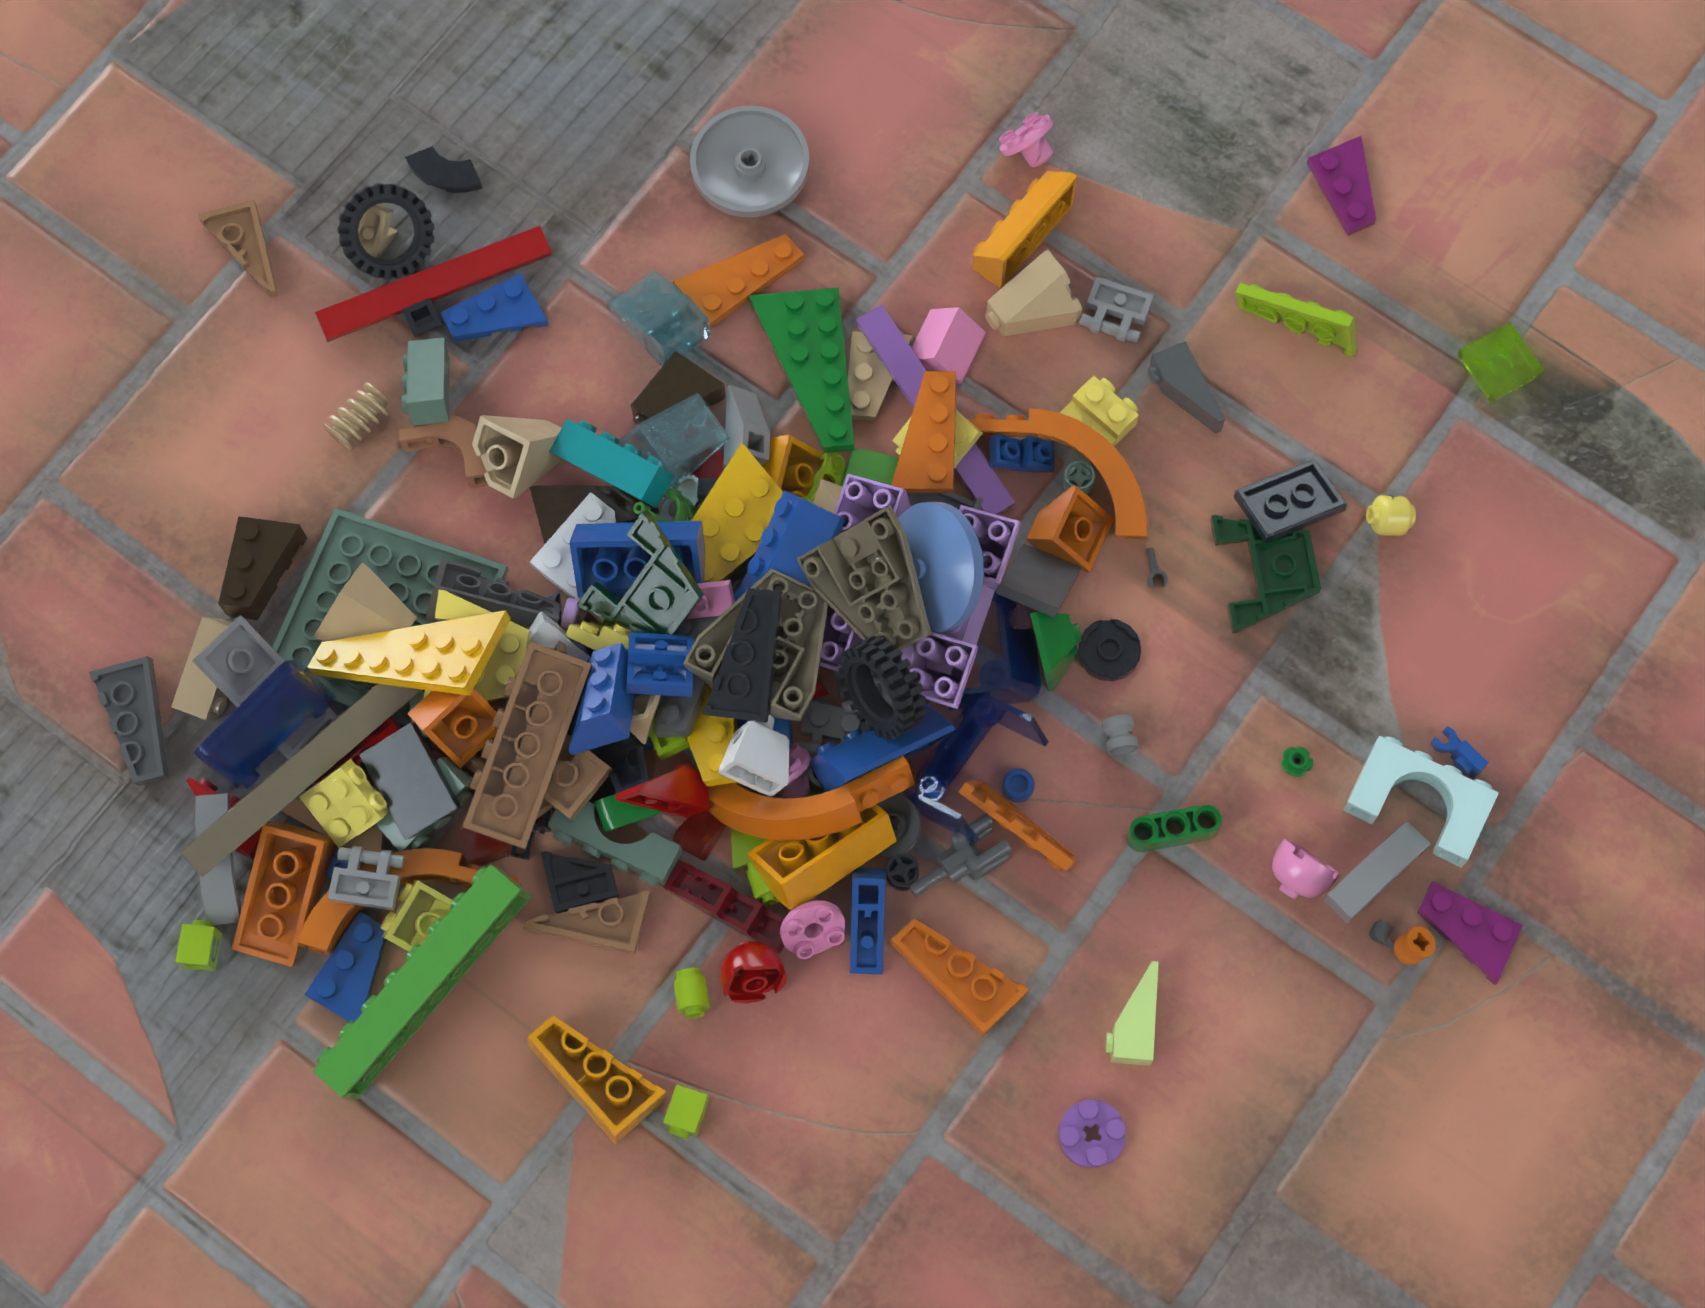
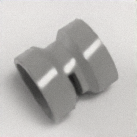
M1117 715L1102 721L1103 732L1109 738L1106 742L1109 755L1127 754L1139 748L1137 737L1132 735V730L1135 726L1132 715Z

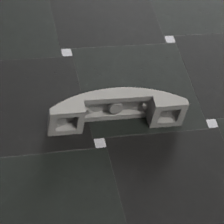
M230 793L196 796V837L231 808ZM232 852L206 875L201 877L199 874L206 918L213 925L238 923L241 913L239 889L236 890Z

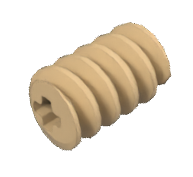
M368 382L363 385L366 393L360 390L355 392L357 401L353 399L346 401L348 410L339 407L337 409L339 418L331 415L328 418L330 426L323 424L324 428L339 444L350 450L353 449L350 441L351 438L359 442L362 440L359 433L360 429L370 433L371 430L368 422L371 421L376 425L380 423L376 415L377 413L386 417L389 415L385 407L387 404L389 405V402L379 390Z

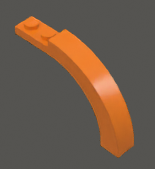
M1029 408L1028 420H1025V416L1006 415V420L994 419V415L976 414V419L967 418L982 432L981 436H993L995 434L1007 437L1031 436L1056 441L1079 452L1098 469L1109 488L1115 510L1116 537L1118 539L1149 540L1147 507L1143 492L1134 473L1118 450L1092 427L1062 413Z
M901 756L841 787L809 797H767L750 792L736 783L708 787L710 808L708 811L723 824L750 836L772 840L812 839L831 835L862 823L860 812L915 785L907 760L904 756Z
M431 848L411 849L393 853L405 856V864L403 869L391 867L389 874L397 875L401 878L399 887L404 886L406 882L412 884L414 880H418L420 882H447L471 888L474 884L471 882L472 878L482 867L469 864L468 868H466L467 860L463 853ZM365 863L360 866V870L376 873L377 865ZM508 874L516 882L518 881V878L516 876ZM328 891L309 914L296 943L303 949L330 956L348 926L365 906L330 902L327 899Z

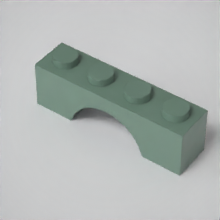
M589 801L573 821L556 809L548 823L551 832L554 833L552 837L568 846L573 842L582 847L581 851L594 859H599L602 856L611 861L610 864L613 868L623 873L631 870L640 875L639 880L652 887H656L657 883L662 886L665 885L683 855L681 845L654 832H651L644 839L630 844H621L609 840L599 831L598 812L595 804Z

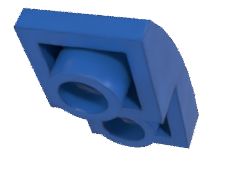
M999 434L989 438L990 467L1020 472L1049 473L1055 471L1054 442L1031 436L1019 440Z

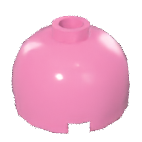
M1286 838L1282 840L1273 856L1272 870L1274 876L1282 883L1279 890L1293 899H1296L1298 895L1306 898L1321 896L1330 889L1340 875L1329 864L1324 866L1317 856L1290 840L1288 841Z

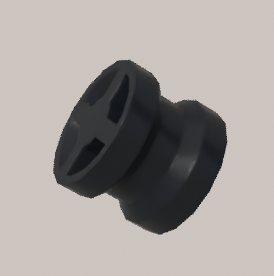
M895 855L887 864V881L895 890H910L908 886L918 880V863L910 855Z

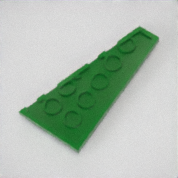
M839 287L749 295V302L759 318L763 331L766 332L771 342L772 349L796 393L800 406L803 407L809 419V424L823 452L854 451Z

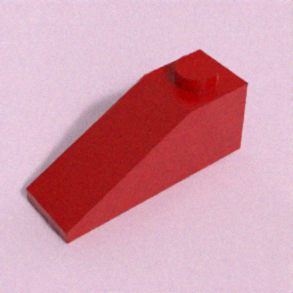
M688 764L675 766L671 772L615 794L616 801L685 818L710 809L708 787L703 782L699 770L694 769L692 765Z

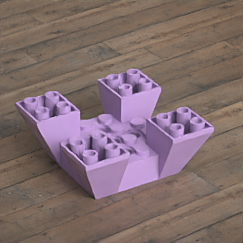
M847 474L834 514L845 519L839 534L891 505L897 518H899L906 509L911 507L906 490ZM963 505L960 506L959 511L968 519L975 530L983 556L984 577L978 604L972 615L960 627L948 632H931V635L901 650V659L905 660L907 658L911 663L908 669L910 672L916 671L918 675L914 679L915 683L922 684L923 691L919 692V694L925 696L927 700L958 709L979 648L977 642L994 592L1001 584L1021 525L1020 521ZM828 604L819 666L838 671V668L841 667L838 664L839 659L842 658L841 654L863 640Z

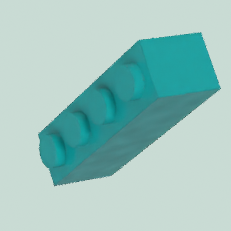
M566 419L549 452L650 506L658 507L674 477L673 474L664 469L666 463L652 455H649L647 460L642 458L643 451L626 443L624 448L617 445L620 440L603 431L601 436L596 434L597 428L580 419L579 423L576 424Z

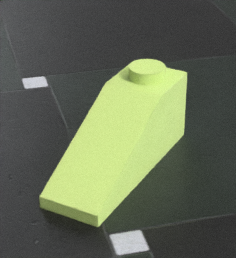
M1158 961L1150 963L1117 1019L1112 1033H1106L1105 1053H1111L1110 1062L1150 1066L1153 1062Z

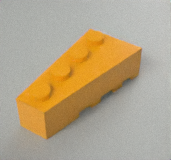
M554 1015L527 1036L528 1047L614 1144H617L666 1101V1091L658 1085L655 1086L643 1078V1075L615 1059L606 1050H602L591 1043L588 1038Z

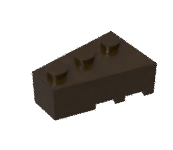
M238 516L218 602L227 616L239 617L241 615L244 619H259L278 588L277 583L283 573L293 563L292 558L300 545L303 546L308 538L300 524Z

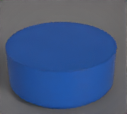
M1024 769L1009 771L1002 783L1004 795L1013 802L1028 800L1032 796L1035 787L1032 775Z

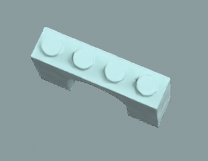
M1379 736L1369 753L1343 811L1372 825L1378 817L1392 787L1409 780L1425 782L1441 794L1447 809L1445 825L1431 854L1461 868L1468 861L1499 792L1492 790V786L1483 780H1471L1463 776L1462 772L1456 767L1450 765L1442 766L1432 761V757L1424 752H1413L1402 747L1403 744L1395 738Z

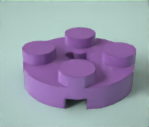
M1085 1099L1074 1104L1065 1112L1059 1124V1141L1063 1153L1071 1162L1083 1168H1098L1110 1164L1119 1156L1125 1144V1123L1122 1121L1120 1114L1111 1105L1103 1101ZM1086 1126L1088 1128L1098 1127V1134L1101 1136V1139L1099 1141L1093 1139L1090 1143L1085 1140L1086 1133L1083 1129Z

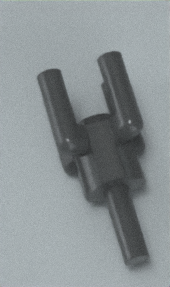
M987 813L951 836V848L936 857L940 866L908 886L915 897L946 877L952 884L966 875H969L972 880H978L1011 859L1008 852L1012 849L1005 839L982 854L975 845V843L993 832L990 827L993 821Z

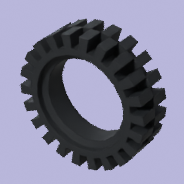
M378 183L373 186H366L360 192H355L351 196L350 201H346L344 204V210L339 215L340 223L337 226V233H339L340 237L338 240L345 256L359 270L375 278H402L407 273L415 272V268L419 265L422 266L425 262V257L430 255L432 251L430 249L431 243H434L435 236H433L435 227L431 221L432 215L425 207L426 204L413 192L395 184ZM377 204H396L403 208L412 220L414 229L412 242L409 248L396 258L379 259L373 257L361 245L358 234L360 220L369 208Z
M871 636L848 648L841 654L842 658L838 662L841 667L838 668V674L844 677L839 680L841 687L847 688L844 696L846 699L851 698L853 704L849 705L852 711L858 710L859 715L857 718L861 723L865 720L867 721L866 728L870 732L875 730V735L879 738L883 736L885 740H894L923 722L925 718L923 715L926 713V707L923 704L926 703L925 696L919 694V692L923 691L922 684L915 683L914 679L918 677L916 671L910 672L908 669L911 665L910 661L907 658L905 660L901 659L902 651L899 648L893 650V643L889 640L885 642L882 637L876 638ZM870 668L886 686L893 708L879 693L872 678Z

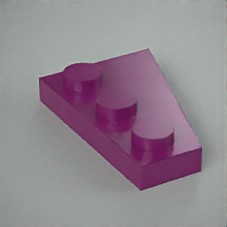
M1359 136L1309 157L1307 165L1347 236L1373 226L1376 222V214L1362 137Z
M1432 881L1417 913L1445 940L1453 943L1471 964L1474 963L1487 975L1486 978L1496 985L1523 925Z

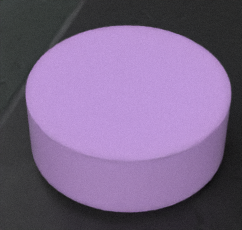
M568 597L561 622L563 629L568 630L570 624H577L580 608L577 606L579 603L578 599Z

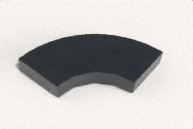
M433 146L405 157L412 172L429 186L432 185L445 189L446 192L451 193L472 192L483 188L471 159L464 161L447 160L439 155Z

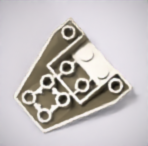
M891 505L796 558L814 590L862 640L871 636L876 638L882 637L885 642L889 640L893 643V650L897 648L902 650L931 635L907 534Z
M771 568L751 587L754 589L783 592L769 715L778 719L801 721L816 690L828 603L814 588ZM747 591L698 635L683 662V666L710 688L716 675H718L724 659V652L731 640L734 625Z

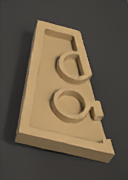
M852 331L848 372L852 420L875 422L890 391L893 378L863 333ZM903 335L908 344L911 345L913 335Z

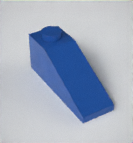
M857 868L853 871L850 973L883 974L886 869Z

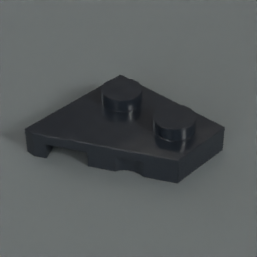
M548 851L541 852L556 914L569 911V908L590 903H601L615 897L619 898L611 864L597 861L588 862L582 858L572 856L569 858L554 855Z

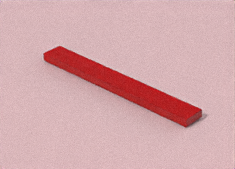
M539 225L315 312L327 342L402 314V309L430 298L433 302L551 256L552 251Z

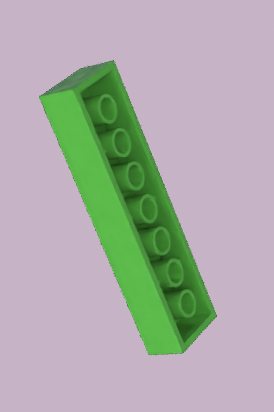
M492 864L488 868L482 867L472 878L471 882L474 884L466 893L461 892L451 902L449 907L452 910L444 919L438 918L427 931L429 934L427 939L421 945L417 943L410 949L405 956L407 962L399 971L397 969L393 970L383 982L384 989L377 997L372 995L366 1000L360 1009L363 1013L355 1022H348L338 1034L340 1040L334 1047H327L316 1059L318 1065L312 1072L341 1098L359 1099L531 899L532 895L506 872Z

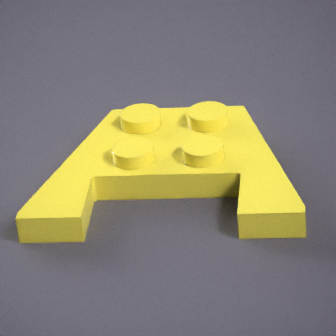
M438 590L435 618L438 620L447 621L492 613L445 590ZM509 621L474 687L487 702L509 698L503 696L510 677L516 679L531 639L532 631ZM430 690L424 691V698L431 692Z

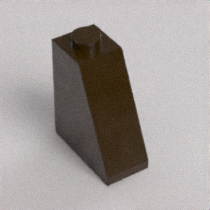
M674 351L630 405L633 421L642 429L648 430L649 428L658 434L722 401L726 396L723 382L677 351Z

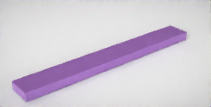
M880 305L856 319V324L914 409L926 369L883 305ZM975 443L955 467L954 471L974 501L977 497L983 499L980 509L1000 515L1013 507L1015 501Z

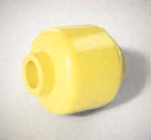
M1380 495L1375 498L1372 505L1368 506L1366 520L1378 535L1402 536L1414 526L1416 510L1404 496Z

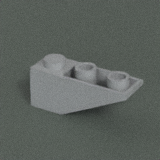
M729 385L727 386L723 467L727 466L741 443L747 447L760 465L763 466L769 461L770 432L755 393Z

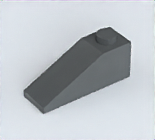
M1186 341L1152 354L1150 366L1148 367V374L1152 383L1158 384L1164 395L1214 433L1221 432L1225 418Z

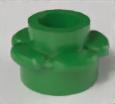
M1301 746L1297 748L1289 747L1283 752L1284 758L1281 760V766L1287 774L1301 777L1305 775L1306 771L1311 770L1313 759L1309 757L1310 753L1306 748ZM1294 759H1299L1300 763L1296 764Z

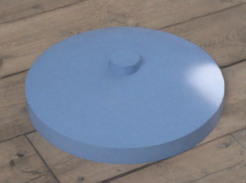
M943 502L915 504L906 509L898 520L907 534L930 630L934 633L952 631L968 620L978 604L984 577L981 546L971 523L955 507Z

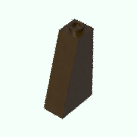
M535 485L530 487L544 544L590 492L615 511L616 523H635L640 516L633 510L637 502H642L648 505L652 512L659 513L658 507L654 508L614 486Z

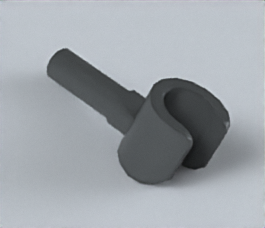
M1148 548L1146 552L1151 574L1147 579V585L1149 588L1154 589L1152 577L1158 576L1162 579V585L1165 587L1168 582L1167 574L1159 570L1154 548Z
M1383 920L1375 922L1370 930V938L1379 944H1384L1394 952V940L1389 937L1393 927Z

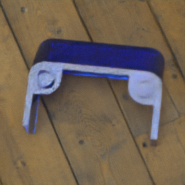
M996 591L994 592L992 601L996 602L1003 659L985 663L979 673L980 686L965 688L958 709L948 706V711L1027 703L1038 697L1041 690V676L1036 639L1030 613H1032L1031 608L1000 596Z
M286 660L199 745L194 754L235 788L248 789L260 778L261 775L257 771L261 768V764L305 720L312 716L318 719L330 707L327 701H333L337 696L315 675H312L301 661Z
M992 696L983 697L962 710L953 723L955 731L940 740L916 773L915 785L904 791V795L917 806L920 815L953 833L958 832L973 844H976L979 839L963 815L944 806L941 802L945 798L950 784L992 726L999 723L1044 747L1049 742L1034 716Z

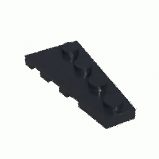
M748 588L734 625V632L724 652V659L718 675L714 679L711 687L712 691L707 704L704 706L702 715L768 722L783 592Z
M631 731L628 739L597 747L601 760L612 768L609 777L616 793L649 780L644 744Z

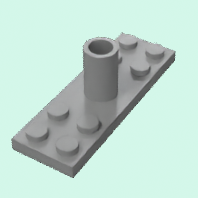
M241 615L192 660L287 759L338 717Z

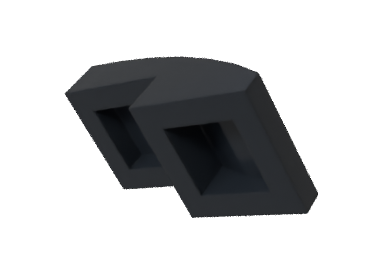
M430 298L402 309L415 338L443 326Z

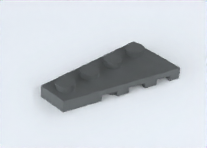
M719 616L686 619L675 635L694 636L695 642L698 635ZM693 674L692 697L660 695L655 733L658 737L690 736L704 701L702 695L706 688V684Z
M146 656L90 671V677L100 693L98 696L101 704L106 708L110 718L109 724L111 729L117 735L121 745L120 751L133 783L141 786L168 779L153 659Z

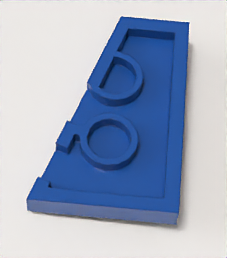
M359 912L304 995L347 1022H355L363 1013L360 1010L362 1005L371 997L373 980L376 970L379 968L386 939L382 937L385 930L380 928L381 924Z

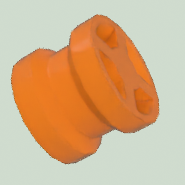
M1420 926L1413 927L1406 933L1399 935L1394 942L1396 957L1399 961L1409 966L1416 965L1423 959H1427L1434 954L1436 949L1434 936L1429 930Z

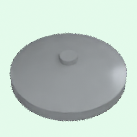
M762 106L731 108L710 119L698 132L690 153L692 178L701 196L710 205L724 213L737 217L769 215L791 203L803 189L809 173L807 142L798 126L787 116L776 110Z

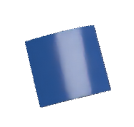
M629 632L626 693L692 697L693 673L683 666V662L694 644V636Z

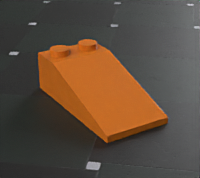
M279 821L263 825L231 950L289 967L295 966L301 946L296 943L297 938L309 914L317 904L326 878V869L329 867V861L332 858L335 843L330 836Z

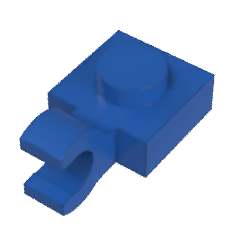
M1447 726L1442 733L1448 738L1449 742L1446 744L1441 743L1435 737L1431 742V746L1437 752L1451 753L1450 758L1453 760L1454 766L1463 775H1469L1474 779L1489 762L1466 740L1462 742L1456 732Z

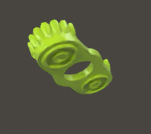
M837 452L825 453L820 457L824 462L821 469L814 475L813 487L809 495L803 497L804 499L813 502L823 475L829 476L834 484L841 486L840 483L846 469V461L841 454Z

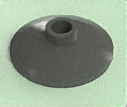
M896 794L877 804L888 813L897 842L879 853V855L887 858H892L898 854H907L916 844L921 830L920 813L915 803L905 795Z

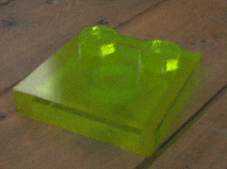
M1511 322L1459 349L1457 353L1491 403L1538 378L1545 371Z

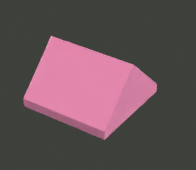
M959 307L930 309L912 346V350L926 371H956V383L961 385L986 332Z

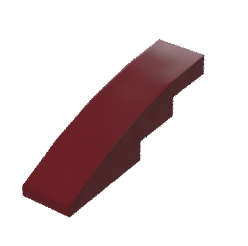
M679 860L663 886L665 890L750 939L771 946L777 953L781 954L785 945L780 936V927L785 917L767 909L762 903L736 891L733 886Z

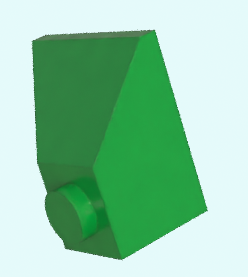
M1042 612L1030 613L1048 691L1054 690L1078 654L1076 643L1082 641L1078 623L1071 624L1069 614L1057 613L1055 617H1051Z

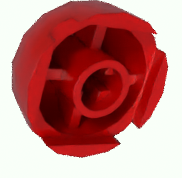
M744 941L739 943L725 955L720 966L719 975L722 992L725 997L726 994L729 995L731 1001L735 1003L747 1004L766 999V996L762 993L769 992L774 989L775 994L784 987L787 980L785 967L778 953L771 946L760 942Z

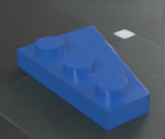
M521 273L440 312L441 318L455 342L491 336L492 333L499 331H521L523 327L549 326L545 315Z

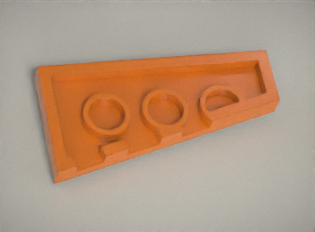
M783 234L673 281V285L711 329L748 302L749 295L759 294L804 261L805 258L803 252L786 234Z
M956 371L924 372L891 486L905 489L907 493H954Z
M982 779L966 781L958 791L993 817L1002 827L1019 836L1021 842L1034 851L1038 850L1046 856V862L1056 870L1061 871L1064 869L1069 871L1080 860L1078 856Z
M915 918L890 941V944L982 1037L1022 1000L1030 990L1022 984L1017 985L1005 977L1006 974L996 968L992 969L976 959L975 955L967 950L964 952L950 943L949 939Z

